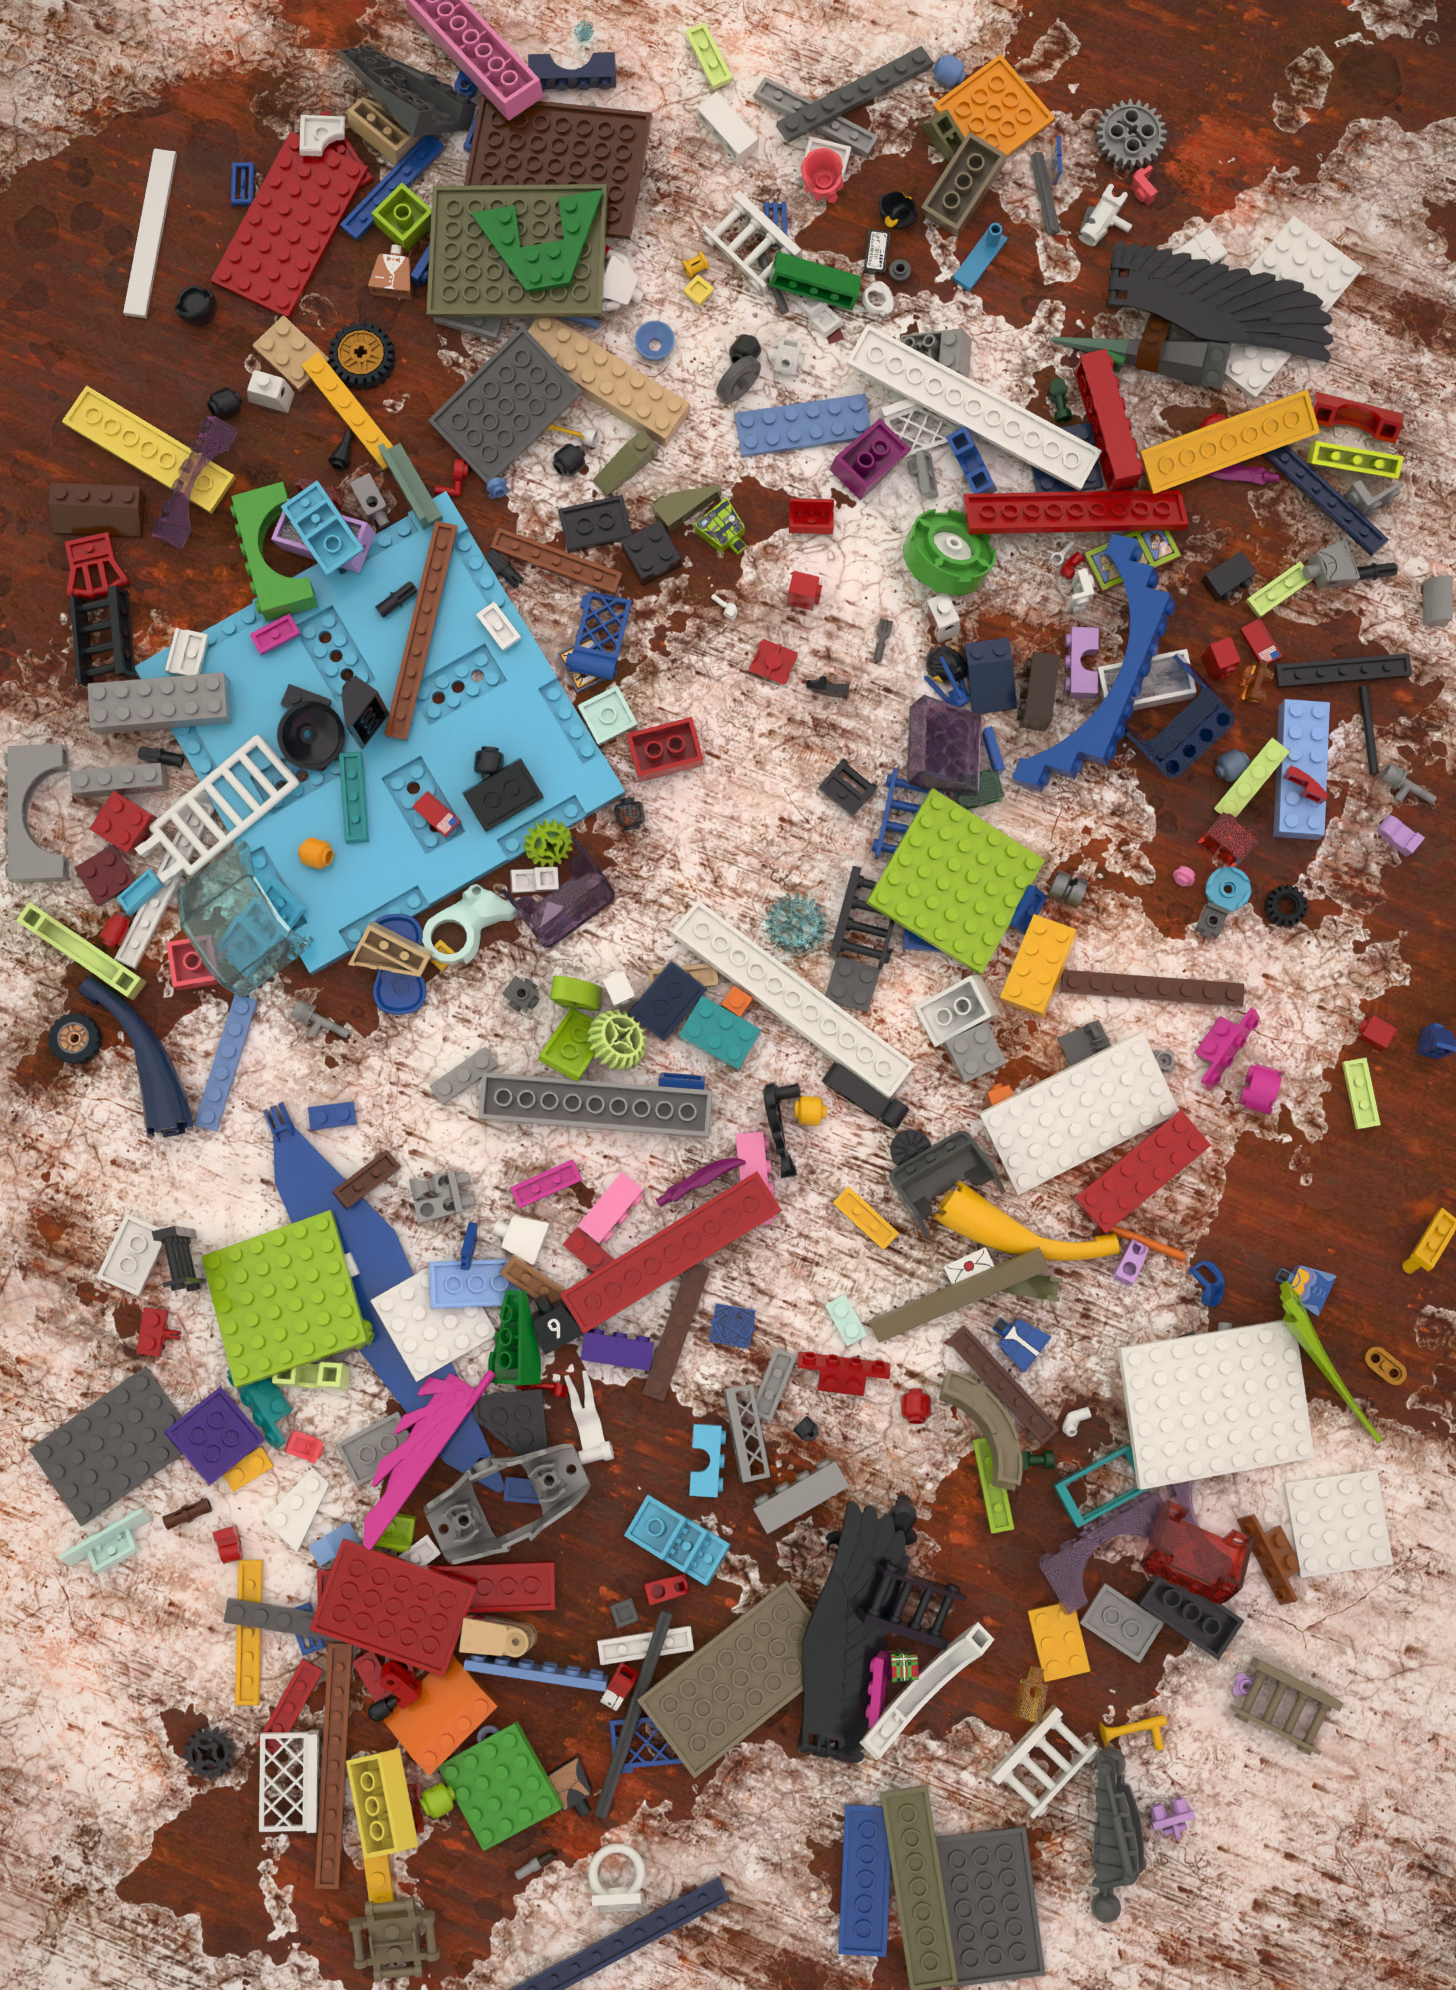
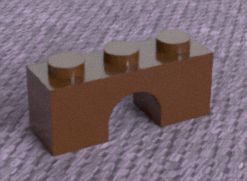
M1150 314L1138 346L1135 369L1157 373L1162 360L1165 340H1169L1172 323Z

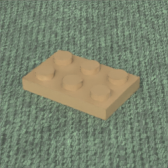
M284 315L252 345L299 392L312 381L301 366L304 362L319 352L326 362L330 364L329 358Z

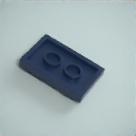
M670 960L628 1011V1014L632 1017L634 1016V1019L665 1041L707 990V987L673 960Z

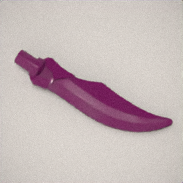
M1238 464L1206 474L1215 479L1251 482L1260 486L1267 482L1278 483L1279 474L1268 473L1263 467H1242Z
M727 1158L708 1164L682 1182L668 1187L665 1194L656 1199L660 1207L668 1202H677L684 1195L691 1192V1190L708 1185L724 1173L745 1165L746 1161L738 1158Z

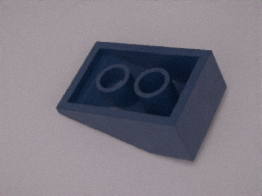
M1009 637L965 643L962 655L965 661L972 715L1017 709L1013 659Z

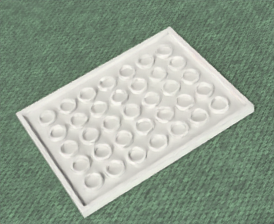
M1282 1320L1118 1348L1138 1489L1143 1490L1315 1458L1299 1343Z

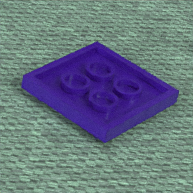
M221 1386L164 1431V1434L208 1486H211L265 1441V1438Z

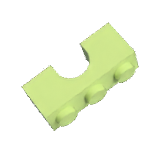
M329 1362L306 1364L273 1376L272 1383L288 1388L348 1391L351 1367L343 1363Z

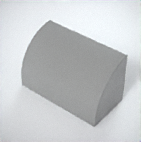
M1453 575L1432 577L1423 582V625L1446 626L1453 619Z

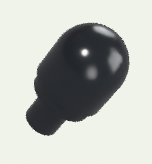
M394 1696L389 1700L384 1698L373 1703L368 1709L369 1718L374 1722H380L393 1713L392 1708L397 1706V1697Z

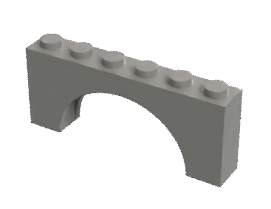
M63 744L8 746V753H5L4 756L5 765L8 767V775H5L4 779L5 787L8 789V797L5 798V809L8 811V819L5 820V831L8 833V841L5 842V852L8 855V864L5 865L6 877L15 884L69 881V859L64 855L52 854L42 850L33 839L28 824L29 804L38 786L48 777L59 772L68 771V749Z

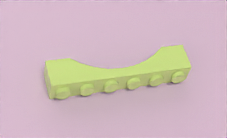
M30 902L16 920L132 1000H135L147 983L144 979Z

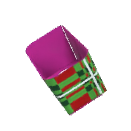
M885 1648V1652L890 1653L887 1678L891 1682L919 1680L918 1655L911 1649Z

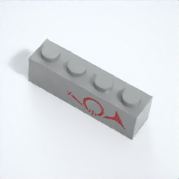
M161 763L70 771L71 793L78 799L110 796L113 791L122 795L168 791L167 769Z

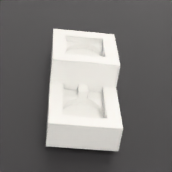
M804 296L797 301L803 313L825 338L843 325L842 319L828 307V303Z
M557 867L511 870V894L558 890Z

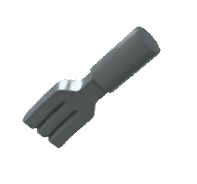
M880 618L877 630L879 642L876 644L873 660L876 662L882 661L885 649L884 642L889 638L893 621Z

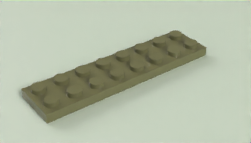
M922 1785L880 1792L910 1990H924L958 1984L928 1786Z

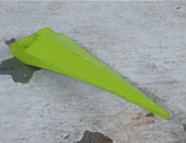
M1288 1280L1280 1285L1282 1293L1280 1298L1284 1302L1282 1306L1286 1311L1282 1319L1283 1323L1377 1443L1381 1442L1383 1439L1359 1408L1327 1356L1301 1297Z

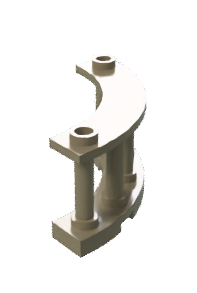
M948 1369L946 1377L943 1378L939 1400L959 1408L978 1425L991 1451L993 1462L992 1486L1015 1492V1487L1021 1486L1023 1459L1019 1437L1013 1421L1001 1402L989 1390H986L974 1379L960 1372Z

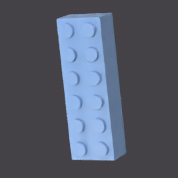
M1285 699L1279 705L1277 741L1290 752L1276 768L1273 837L1319 840L1325 835L1326 801L1319 804L1300 796L1303 787L1283 779L1286 769L1292 765L1311 776L1326 792L1330 702Z

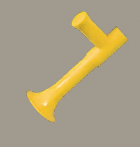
M1165 1715L1119 1727H1106L1102 1723L1099 1724L1101 1738L1105 1747H1108L1109 1742L1118 1736L1151 1729L1154 1750L1165 1748L1160 1732V1727L1167 1725Z

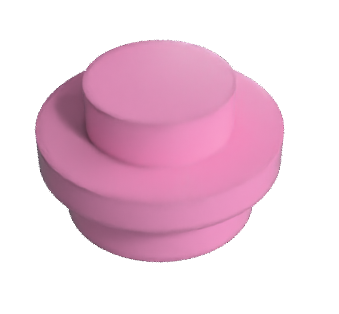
M1180 866L1173 873L1175 882L1180 886H1192L1195 882V873L1188 867Z

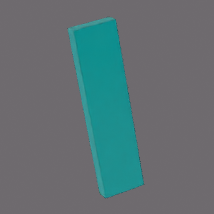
M361 751L339 753L345 842H368L363 753Z

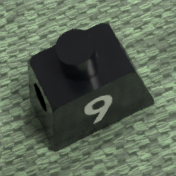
M543 1294L534 1300L539 1310L532 1314V1318L545 1355L584 1335L568 1307L561 1299L551 1303L547 1294Z

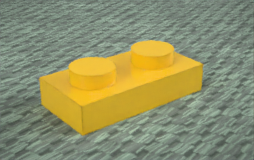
M262 1446L243 1458L223 1476L232 1492H235L273 1468L274 1464Z

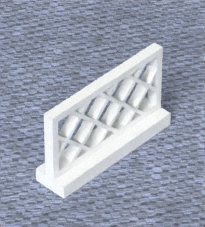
M908 398L885 406L879 411L881 420L891 430L890 421L898 419L905 422L901 433L892 430L900 439L902 438L913 443L910 452L903 459L916 455V451L922 449L927 451L948 443L946 437L938 434L942 423L953 428L952 433L961 429V427L944 420L943 417L940 418L931 414L930 410L928 412L923 410L925 407ZM918 411L926 415L921 426L910 421L914 412ZM928 417L940 422L936 432L924 427ZM908 424L919 429L915 440L903 435ZM921 431L933 436L930 444L924 445L917 441Z
M319 1730L261 1733L259 1832L307 1831V1833H316L318 1829ZM281 1738L289 1739L286 1742H284ZM293 1738H304L303 1748L298 1754L287 1745ZM266 1739H276L282 1746L272 1755L266 1749ZM283 1748L294 1757L285 1767L275 1758ZM295 1760L303 1766V1772L297 1779L287 1770ZM271 1761L281 1769L273 1779L265 1772V1767ZM283 1772L293 1781L285 1791L275 1782ZM302 1777H303V1785L299 1782V1780H300ZM265 1778L269 1781V1783L266 1786ZM295 1784L303 1791V1797L297 1803L287 1794ZM271 1785L281 1793L273 1803L265 1797V1791ZM283 1797L293 1805L285 1815L275 1807ZM302 1801H303V1809L299 1806V1804H300ZM295 1808L303 1815V1824H292L287 1819ZM272 1809L281 1819L275 1825H265V1815Z

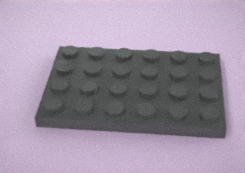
M522 326L428 421L487 484L491 479L499 477L584 391Z
M145 1366L34 1445L29 1451L79 1525L84 1526L182 1455L164 1434L165 1430L182 1417L149 1368Z
M1025 1825L937 1836L936 1843L958 1984L950 1985V1988L1045 1976Z

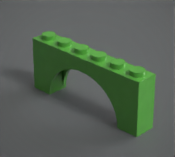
M279 482L231 496L233 505L230 506L233 518L238 520L235 528L238 537L243 539V543H240V548L243 556H247L248 559L245 567L248 575H252L253 578L250 586L253 594H257L258 601H255L258 614H263L265 620L270 621L289 613L291 615L318 607L314 588L309 577L289 578L273 571L264 561L263 544L266 534L273 523L280 518L283 511L281 506L289 499L284 483Z

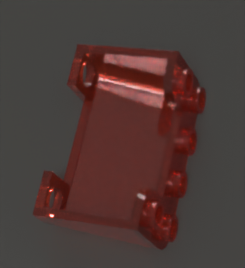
M1167 1499L1159 1511L1140 1563L1141 1567L1146 1573L1157 1575L1166 1579L1170 1584L1186 1588L1192 1594H1199L1208 1598L1214 1604H1222L1229 1601L1243 1588L1254 1538L1234 1529L1223 1538L1182 1520L1188 1514L1189 1509ZM1170 1509H1174V1510L1178 1511L1179 1513H1173V1512H1171V1511H1169V1510H1170ZM1234 1538L1240 1539V1540H1242L1243 1542H1237V1541H1235V1540H1233V1539H1234Z

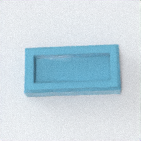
M149 868L116 899L126 913L132 916L161 890L164 885L154 870Z

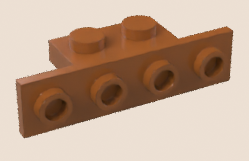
M1255 1514L1238 1518L1237 1521L1241 1531L1245 1535L1279 1604L1284 1605L1298 1601L1287 1578L1299 1571L1300 1567L1281 1525L1275 1526L1264 1533Z

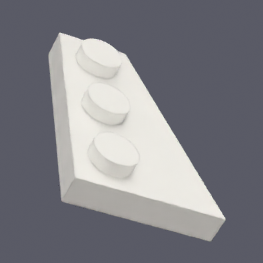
M311 1468L264 1519L296 1552H299L306 1533L330 1486V1482L317 1469Z

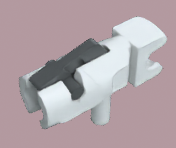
M1113 184L1108 185L1097 206L1088 207L1078 238L1088 246H1095L1107 234L1109 226L1115 225L1129 233L1133 226L1116 216L1125 204L1128 194L1123 192L1120 197H1114L1112 195Z

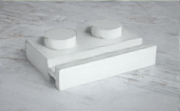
M176 628L165 671L180 676L200 674L209 635Z

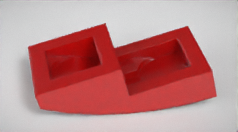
M1292 765L1286 769L1283 779L1302 786L1303 789L1300 796L1319 804L1327 800L1328 794L1311 776Z

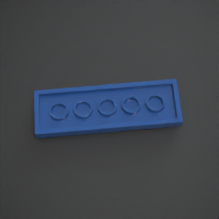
M845 1804L838 1954L886 1957L891 1862L882 1806Z

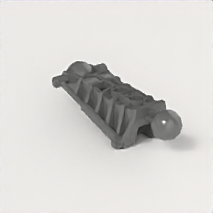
M1114 1747L1101 1749L1096 1757L1098 1786L1095 1789L1097 1802L1095 1809L1098 1815L1094 1832L1093 1865L1097 1869V1873L1092 1881V1887L1099 1888V1893L1092 1899L1091 1910L1097 1921L1104 1924L1116 1921L1121 1913L1120 1900L1114 1894V1887L1135 1883L1139 1873L1146 1867L1144 1839L1137 1804L1131 1786L1125 1783L1123 1776L1126 1766L1125 1757L1121 1750Z

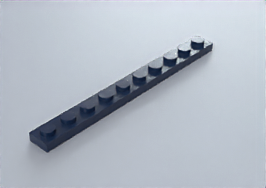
M717 1876L508 1990H564L729 1901L730 1897L720 1877Z

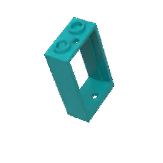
M1128 1445L1119 1447L1052 1484L1075 1527H1081L1150 1489L1140 1490L1136 1485L1083 1515L1080 1514L1066 1487L1067 1484L1123 1454L1135 1474L1132 1448Z

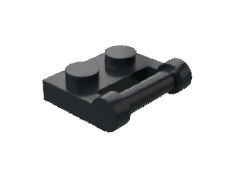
M843 758L818 789L853 817L874 794L878 786L875 783L871 784L849 766V762ZM843 771L866 791L861 794L839 774Z

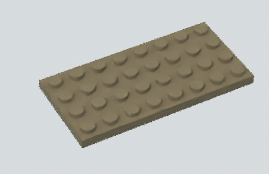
M787 1580L636 1699L694 1779L803 1691L802 1640L812 1613Z

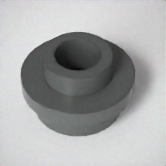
M898 259L891 263L889 274L892 279L902 282L910 276L911 267L907 261ZM901 267L904 271L898 272L896 268Z

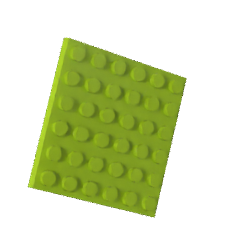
M932 788L926 795L865 903L980 975L984 972L1010 925L1015 910L1028 885H1032L1045 860Z
M329 1210L201 1256L235 1388L247 1386L369 1342L333 1211Z

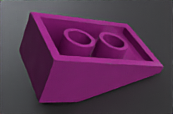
M879 419L834 458L829 470L861 500L910 452L911 448Z

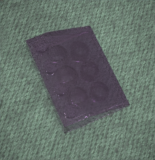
M923 695L911 705L909 711L907 784L924 790L934 788L937 791L977 794L979 792L981 715L927 695Z

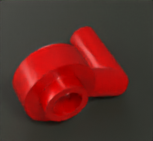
M455 459L453 488L435 486V495H440L446 491L451 497L461 496L463 478L468 477L469 465L465 464L464 459Z

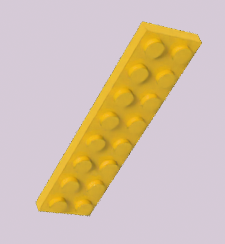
M1303 390L1138 452L1150 490L1155 494L1320 433L1308 390Z

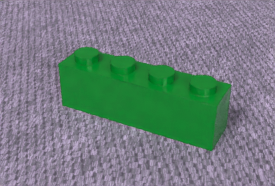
M777 252L771 267L769 286L852 311L859 297L861 276Z

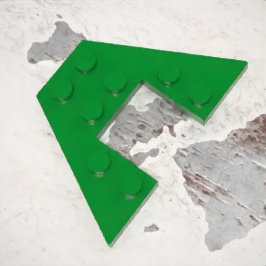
M602 190L558 197L564 240L521 247L515 205L473 212L472 216L525 291L532 293L571 286L575 269L580 262V255L584 245L587 243L592 222L595 221L596 211L604 195Z

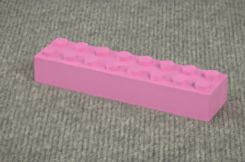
M405 0L409 14L508 121L544 97L540 79L466 0Z

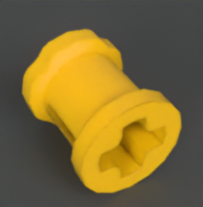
M702 251L687 261H681L684 272L689 279L702 270L707 271L710 269Z

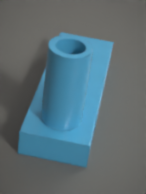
M999 223L990 225L952 278L953 282L968 292H971L1007 243L1008 238L1001 234L1002 226Z

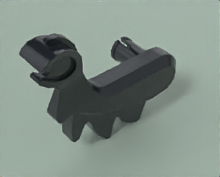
M775 1082L768 1083L763 1088L764 1103L769 1127L776 1144V1152L781 1156V1178L796 1176V1167L786 1149L780 1103L781 1100L801 1097L799 1083L778 1087Z
M900 1495L888 1514L894 1520L895 1531L898 1529L904 1531L905 1546L917 1541V1534L912 1529L917 1520V1513L915 1507L911 1504L909 1496ZM833 1531L826 1535L827 1553H829L831 1544L839 1545L842 1531Z

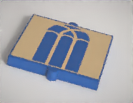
M1056 136L1051 148L1052 185H1057L1062 173L1061 136Z

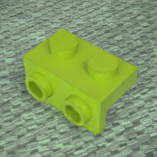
M397 1513L373 1548H391L395 1552L409 1551L413 1543L417 1516Z

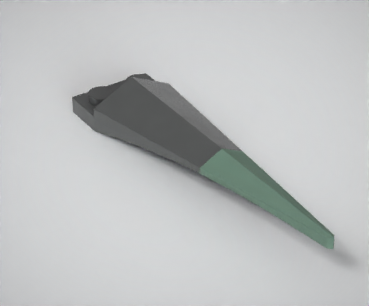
M1074 337L1051 338L1053 342L1089 353L1107 349L1126 357L1123 363L1132 366L1136 365L1138 346L1141 340ZM1204 339L1165 340L1162 360L1157 373L1197 386L1203 385L1222 389L1232 343Z

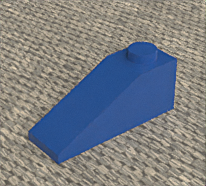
M1431 1023V1025L1422 1028L1416 1054L1439 1060L1456 1053V1040L1451 1031L1444 1029L1445 1026Z

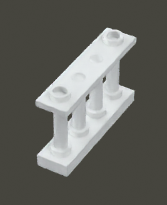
M738 190L733 196L735 208L713 231L705 225L702 228L703 238L711 247L715 245L751 280L749 283L758 292L762 290L767 294L769 290L765 281L770 277L774 260L759 276L749 267L771 244H777L781 248V253L798 258L803 257L802 251ZM746 214L750 218V224L727 246L719 237L740 215ZM761 228L766 233V238L742 261L734 252L756 229L759 230Z
M1054 1704L989 1773L998 1785L1002 1781L1004 1783L1007 1782L1031 1805L1027 1812L1033 1819L1036 1816H1042L1048 1809L1047 1804L1085 1762L1087 1764L1090 1763L1097 1755L1095 1751L1098 1747L1092 1741L1086 1746L1061 1722L1062 1719L1060 1717L1063 1713ZM1050 1728L1052 1730L1056 1729L1079 1752L1078 1756L1071 1763L1045 1740V1734ZM1034 1746H1039L1063 1770L1055 1781L1029 1757L1030 1754L1028 1752ZM1018 1763L1020 1765L1023 1764L1048 1788L1038 1799L1013 1775L1014 1772L1012 1770Z

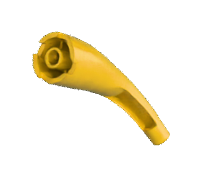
M960 1180L955 1183L958 1188L954 1192L949 1189L937 1208L941 1211L940 1214L935 1213L933 1215V1218L942 1225L967 1239L1017 1256L1040 1247L1045 1260L1049 1261L1088 1260L1116 1255L1120 1252L1116 1234L1095 1236L1093 1241L1063 1242L1039 1237Z

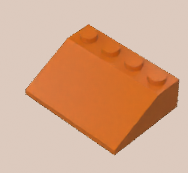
M454 1653L444 1677L429 1672L421 1681V1697L404 1709L397 1705L393 1709V1713L383 1720L412 1759L429 1776L500 1703L471 1671L463 1670L464 1664Z

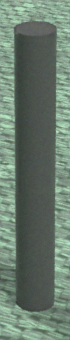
M765 252L758 258L763 271L769 265ZM770 287L781 314L788 313L789 309L781 290Z

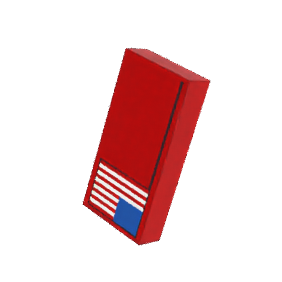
M1260 618L1239 630L1261 668L1282 657L1281 652Z
M429 791L412 806L417 813L445 838L461 823V820Z

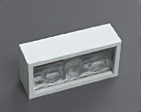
M1187 649L1152 657L1150 672L1143 679L1141 694L1135 699L1133 704L1134 710L1193 699L1195 697L1196 687ZM1123 662L1098 667V684L1102 702L1110 692Z

